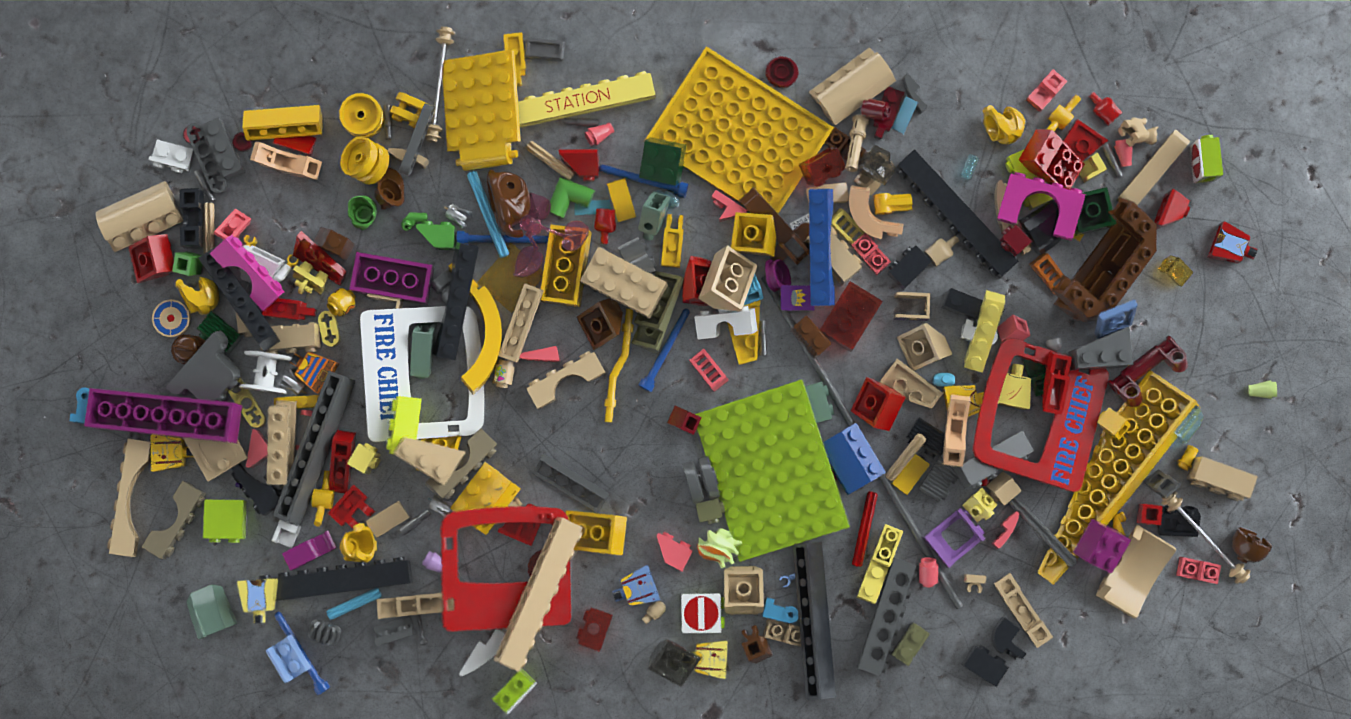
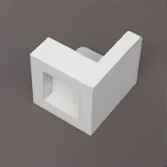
M280 519L272 542L292 548L301 526Z

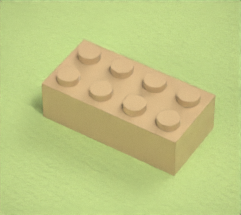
M600 247L597 248L580 280L582 284L649 319L668 286L667 282Z

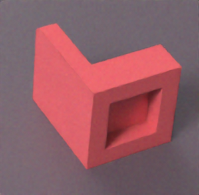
M1016 315L1010 316L997 328L1002 343L1008 339L1024 341L1030 336L1027 321Z

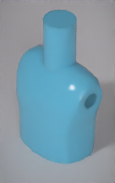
M937 373L933 376L932 383L937 387L955 385V376L951 373Z

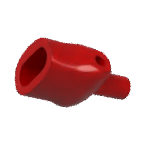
M1095 92L1089 96L1096 104L1093 113L1102 119L1107 126L1122 114V111L1110 97L1101 99Z
M596 208L594 228L596 231L601 232V244H608L609 233H613L616 230V210Z

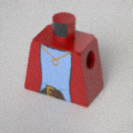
M1223 221L1218 226L1207 257L1231 263H1240L1244 256L1254 259L1257 249L1248 246L1251 238L1250 235Z

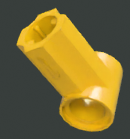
M880 193L874 195L875 215L891 214L898 211H912L911 194L891 195L890 193Z

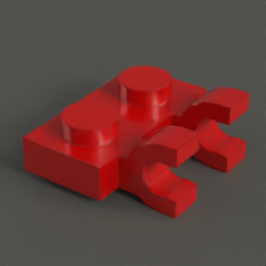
M352 485L327 514L339 525L344 526L347 523L354 530L353 526L360 524L352 517L358 509H361L369 517L376 511L365 503L368 497L359 488Z

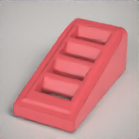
M556 346L523 352L520 355V359L560 362Z
M702 349L689 360L714 392L729 381L705 349ZM706 357L707 359L704 362H702L699 366L696 364L701 359ZM709 363L712 364V365L709 366L706 370H704V371L701 370V369H703L705 366H707ZM714 369H716V372H715V373H713L711 376L707 377V375H708L710 372H712ZM719 375L721 376V377H719L716 381H714V382L712 383V381H713L714 379H716Z

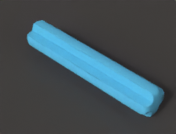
M374 588L327 610V616L330 620L335 619L382 596L378 588Z

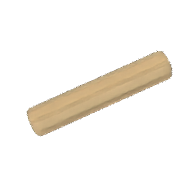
M530 141L526 146L527 151L567 180H571L575 175L572 169L535 142Z
M213 203L203 204V254L215 247Z
M918 433L887 471L885 476L890 481L896 479L925 443L926 438L922 434Z

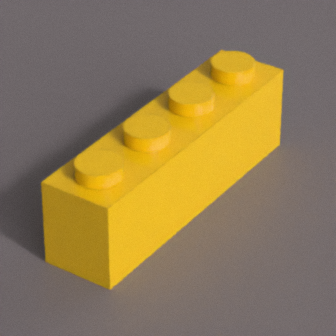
M320 105L248 110L243 112L242 128L246 141L322 135L323 117Z

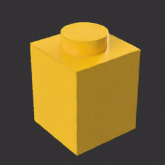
M1111 408L1103 411L1097 421L1103 430L1117 440H1120L1131 427L1124 417Z

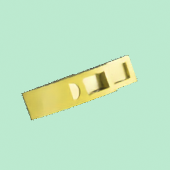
M887 524L884 525L863 577L857 598L874 605L876 604L903 534L902 530Z

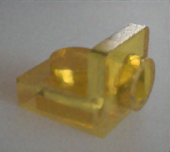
M1172 255L1162 261V265L1158 268L1160 272L1166 273L1180 287L1194 273L1181 258Z

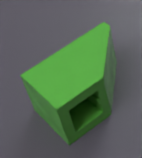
M421 221V224H416L418 231L436 250L455 251L456 227L451 222H440V225H434L431 221Z

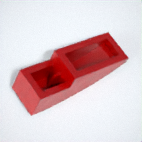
M1049 352L1044 381L1042 411L1062 415L1070 381L1068 374L1072 361L1071 356Z

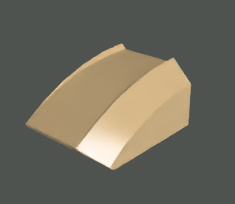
M731 566L724 569L725 613L730 615H757L762 613L764 609L763 569L756 566Z

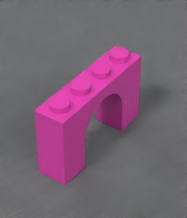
M1019 172L1010 174L997 220L1016 225L1023 201L1033 194H1046L1055 200L1059 209L1053 236L1072 241L1086 194H1082V190L1071 188V190L1064 189L1063 185L1058 183L1046 184L1044 183L1045 180L1040 178L1028 179L1025 178V174Z

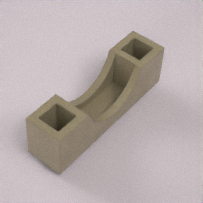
M481 428L467 441L469 460L464 467L453 471L445 485H441L432 478L426 481V486L441 501L445 498L447 500L450 499L456 492L454 489L459 484L463 486L469 480L468 475L472 471L476 473L483 465L481 462L486 457L490 459L497 452L495 450L497 443Z
M182 481L172 497L178 508L176 521L166 530L151 531L142 548L160 559L169 558L175 550L173 546L176 541H180L184 536V528L187 524H191L195 518V510L203 505L206 493L189 482Z

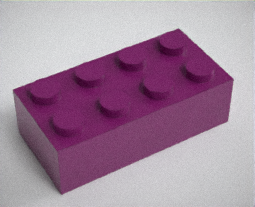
M356 252L349 290L354 293L366 295L370 293L400 298L406 302L428 305L430 285L435 268L429 264Z

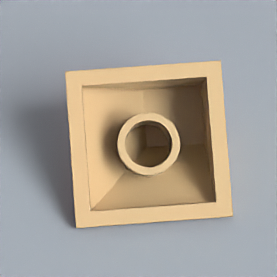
M927 323L897 336L908 365L913 371L952 355L945 336Z

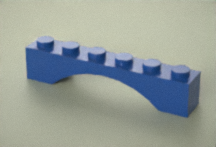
M809 189L811 306L835 305V285L831 265L833 189Z

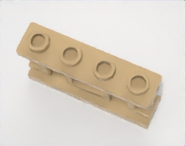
M277 400L276 405L269 407L267 484L285 485L287 483V478L295 459L297 401Z

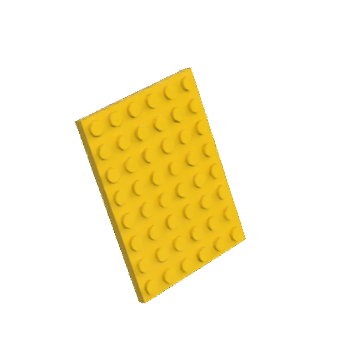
M706 46L646 139L652 137L686 144L684 168L741 203L739 199L754 187L779 214L834 127Z

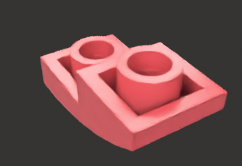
M866 233L851 245L876 275L880 274L891 264V261Z
M1179 557L1176 576L1218 584L1221 565Z

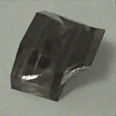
M874 145L858 161V172L884 186L896 172L891 164V153L877 145Z

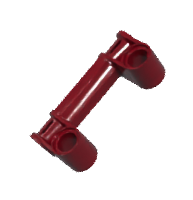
M1168 335L1165 341L1158 346L1155 345L1134 361L1133 365L1122 370L1119 376L1107 381L1108 385L1128 406L1137 407L1142 403L1143 398L1140 387L1135 382L1163 360L1173 371L1178 373L1185 371L1188 367L1186 353ZM1177 359H1182L1180 362H1175Z

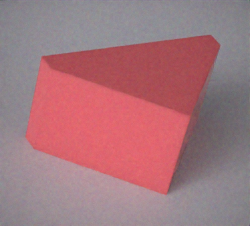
M252 429L246 462V467L254 468L267 459L268 442L262 433L255 429Z

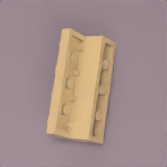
M868 48L809 91V94L821 106L825 116L836 126L859 109L864 100L874 98L893 84L896 79L881 55Z
M166 181L96 212V220L100 231L114 253L147 236L155 235L183 222V216L175 203L174 195Z

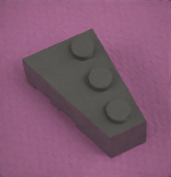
M1123 328L1069 351L1068 354L1072 357L1070 371L1123 368L1133 365L1130 328Z

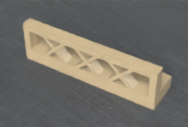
M524 283L498 356L518 363L544 290Z

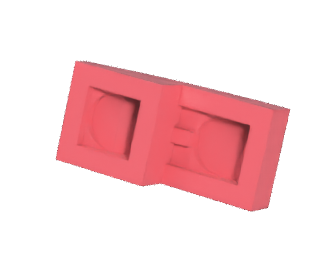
M1053 69L1026 101L1041 112L1067 81Z
M1014 511L1000 524L1005 531L991 543L996 549H999L1012 534L1019 518L1017 511Z

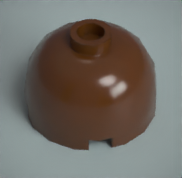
M1243 527L1237 529L1232 539L1233 551L1238 555L1237 559L1243 563L1248 561L1255 563L1264 560L1273 546L1265 538L1261 540L1256 536L1257 533Z

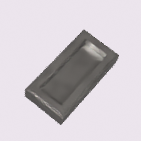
M526 38L525 58L563 61L564 41Z

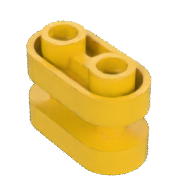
M398 92L395 99L400 104L398 107L392 105L389 112L392 114L391 118L398 122L404 120L409 123L410 127L415 129L426 102ZM409 106L416 109V114L406 111V107Z

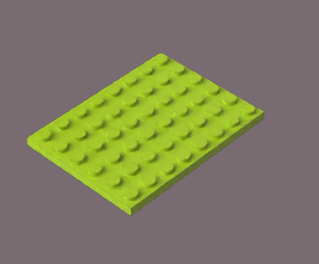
M803 379L695 414L702 417L697 430L705 455L709 457L711 467L714 468L719 499L720 502L723 501L724 515L732 535L731 537L737 541H742V544L735 546L739 553L737 555L739 562L850 527Z

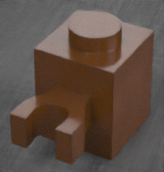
M756 625L751 626L753 630L751 635L745 629L741 631L748 640L742 643L748 661L757 664L773 656L767 639L758 636V628Z

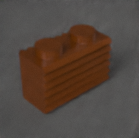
M807 315L790 329V332L796 335L795 338L801 341L803 347H806L808 352H811L813 358H817L832 344Z

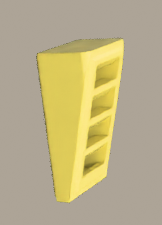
M839 208L832 215L831 226L851 245L855 242L852 238L858 232L861 234L857 239L865 233L844 209ZM841 216H843L844 218L838 224H836V222L841 218ZM848 221L849 224L842 230L841 227ZM854 226L855 229L848 236L847 233Z

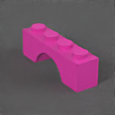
M233 235L224 239L210 253L223 268L236 266L247 272L252 281L250 298L262 311L284 293L281 284L271 278L268 270L260 266L255 256L242 246V242Z

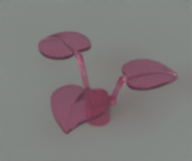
M530 192V212L521 219L520 228L527 232L526 236L534 247L527 246L520 251L513 275L516 277L532 275L542 264L543 254L537 251L538 246L532 235L540 234L543 229L564 237L562 240L563 247L568 251H575L582 246L588 237V226L581 221H571L566 225L565 233H560L541 225V220L546 219L550 213L551 203L544 196Z

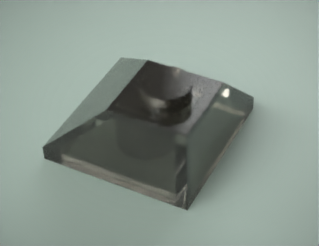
M666 639L660 642L651 654L648 669L682 687L701 660V657Z

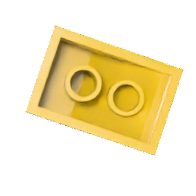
M566 510L569 521L583 527L581 539L575 544L573 550L623 555L627 517Z

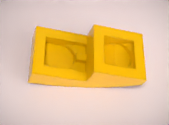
M625 178L607 183L618 222L635 218L636 214Z

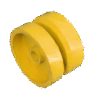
M355 93L347 97L340 107V121L353 137L363 136L369 139L377 135L383 127L384 112L371 95Z
M359 136L352 139L344 148L340 165L346 175L356 178L364 184L371 185L378 182L384 176L389 166L390 157L385 147L374 143L366 137Z

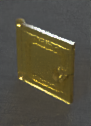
M510 243L507 247L509 255L504 258L499 257L477 283L481 287L485 285L491 296L513 313L524 283L536 287L542 280L543 270L513 243Z

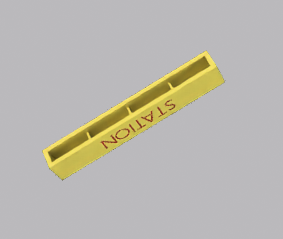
M645 71L638 72L633 77L628 78L627 75L617 77V80L610 82L608 79L601 80L596 85L583 84L579 86L580 88L573 90L572 88H564L560 93L546 92L542 94L543 96L537 98L535 96H527L523 101H518L519 126L523 128L656 99L651 73H646Z

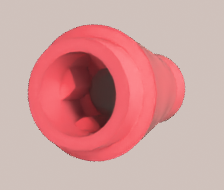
M610 122L600 126L588 128V131L585 132V137L591 146H597L610 134L614 133V129Z
M1126 139L1115 141L1116 146L1114 148L1121 167L1131 166L1133 146L1129 147Z

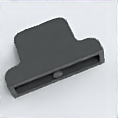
M221 330L214 332L167 384L166 388L172 394L182 393L184 395L190 391L197 399L224 401L227 397L225 395L227 391H232L238 385L237 380L241 376L240 369L224 354L228 345L227 336Z

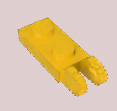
M667 214L661 267L680 268L684 231L682 230L683 215L678 217V229H671L672 214Z

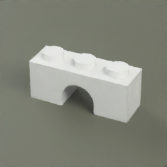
M743 306L740 312L718 309L719 312H712L711 309L702 310L700 314L695 316L697 339L716 338L721 335L720 325L722 321L729 322L733 326L734 336L753 334L758 331L755 308L749 309L748 306Z

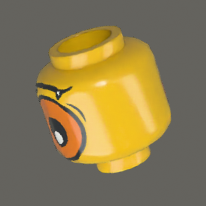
M339 288L328 297L327 308L334 316H344L355 308L356 297L351 290Z

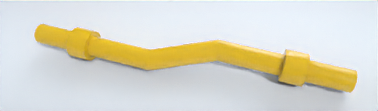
M626 309L625 323L622 324V332H624L622 352L609 375L607 399H605L604 403L606 407L604 422L612 423L613 409L616 408L615 390L617 376L629 356L631 333H633L634 329L632 324L634 310Z

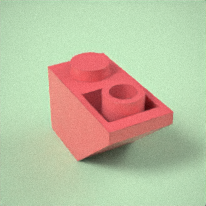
M663 532V534L658 533L657 539L665 563L683 571L693 552L690 549L691 545L682 540L680 543L673 541L674 536Z

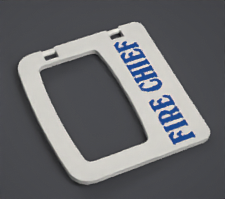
M446 306L367 310L360 315L367 435L371 441L381 442L391 438L388 435L390 419L394 418V411H391L393 399L396 400V396L411 397L408 370L409 326L413 323L442 322ZM469 307L466 308L462 327L467 371L474 365L482 351L477 317ZM484 385L474 395L468 389V411L465 420L419 423L417 439L475 434L484 423ZM448 425H459V431L448 432Z

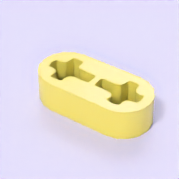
M323 311L318 317L322 341L329 347H335L340 342L337 318L330 311ZM325 315L332 317V320L329 321L330 327H327V323L323 322ZM329 330H331L333 336H336V339H333V343L326 340L329 337Z

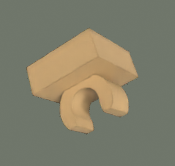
M964 574V582H970L966 587L967 592H971V587L976 585L978 587L977 593H981L982 586L980 583L986 584V576Z

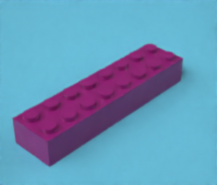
M90 388L84 426L94 429L237 444L242 405L231 402Z

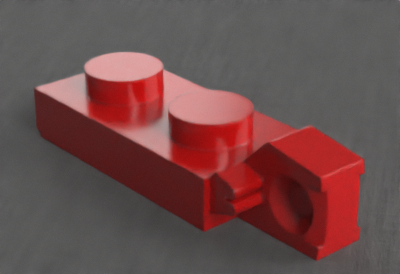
M278 298L268 308L263 310L261 314L267 317L305 320V316L316 317L317 309L308 308L307 303L302 301Z

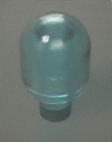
M659 189L656 190L658 193L671 197L668 208L674 209L678 207L680 199L676 194L667 190L665 193Z

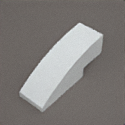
M496 629L488 643L480 640L459 675L464 676L493 658L506 632Z

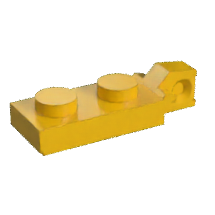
M523 33L503 34L505 50L512 49L515 52L517 87L522 86L521 76L526 75Z

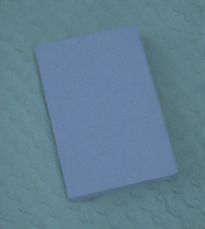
M1135 299L1098 315L1094 332L1098 339L1132 325L1138 306Z

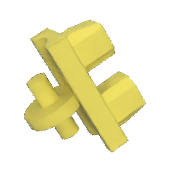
M306 261L299 267L296 265L293 268L294 273L292 277L296 279L294 284L299 287L298 293L302 295L306 291L311 294L314 290L322 295L328 275L319 271L314 277L310 274L313 266Z

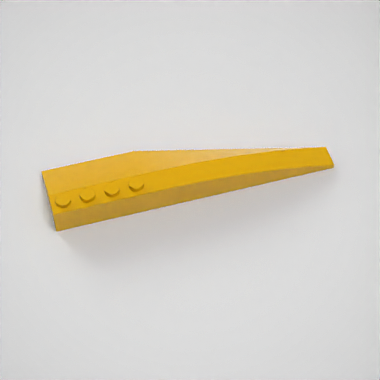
M1151 370L1138 384L1143 398L1142 403L1137 407H1130L1124 402L1117 411L1119 415L1130 423L1131 427L1120 440H1117L1105 430L1102 431L1099 443L1093 450V456L1090 462L1087 463L1082 487L1079 491L1074 492L1066 515L1063 516L1060 522V528L1057 534L1054 535L1077 559L1079 556L1074 554L1073 551L1091 520L1094 519L1106 526L1200 409L1195 399ZM1050 547L1038 570V574L1054 585L1069 569V566Z

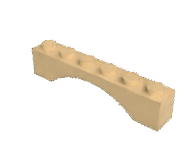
M128 439L123 447L125 458L120 465L122 477L121 481L119 480L117 484L119 495L118 500L114 502V511L116 513L115 519L111 521L110 528L113 531L112 537L108 540L107 548L109 549V554L137 557L139 536L131 520L130 501L133 487L139 475L151 463V442Z

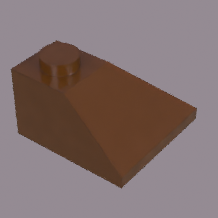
M607 298L599 301L576 317L593 350L598 349L620 334L623 312L617 301Z

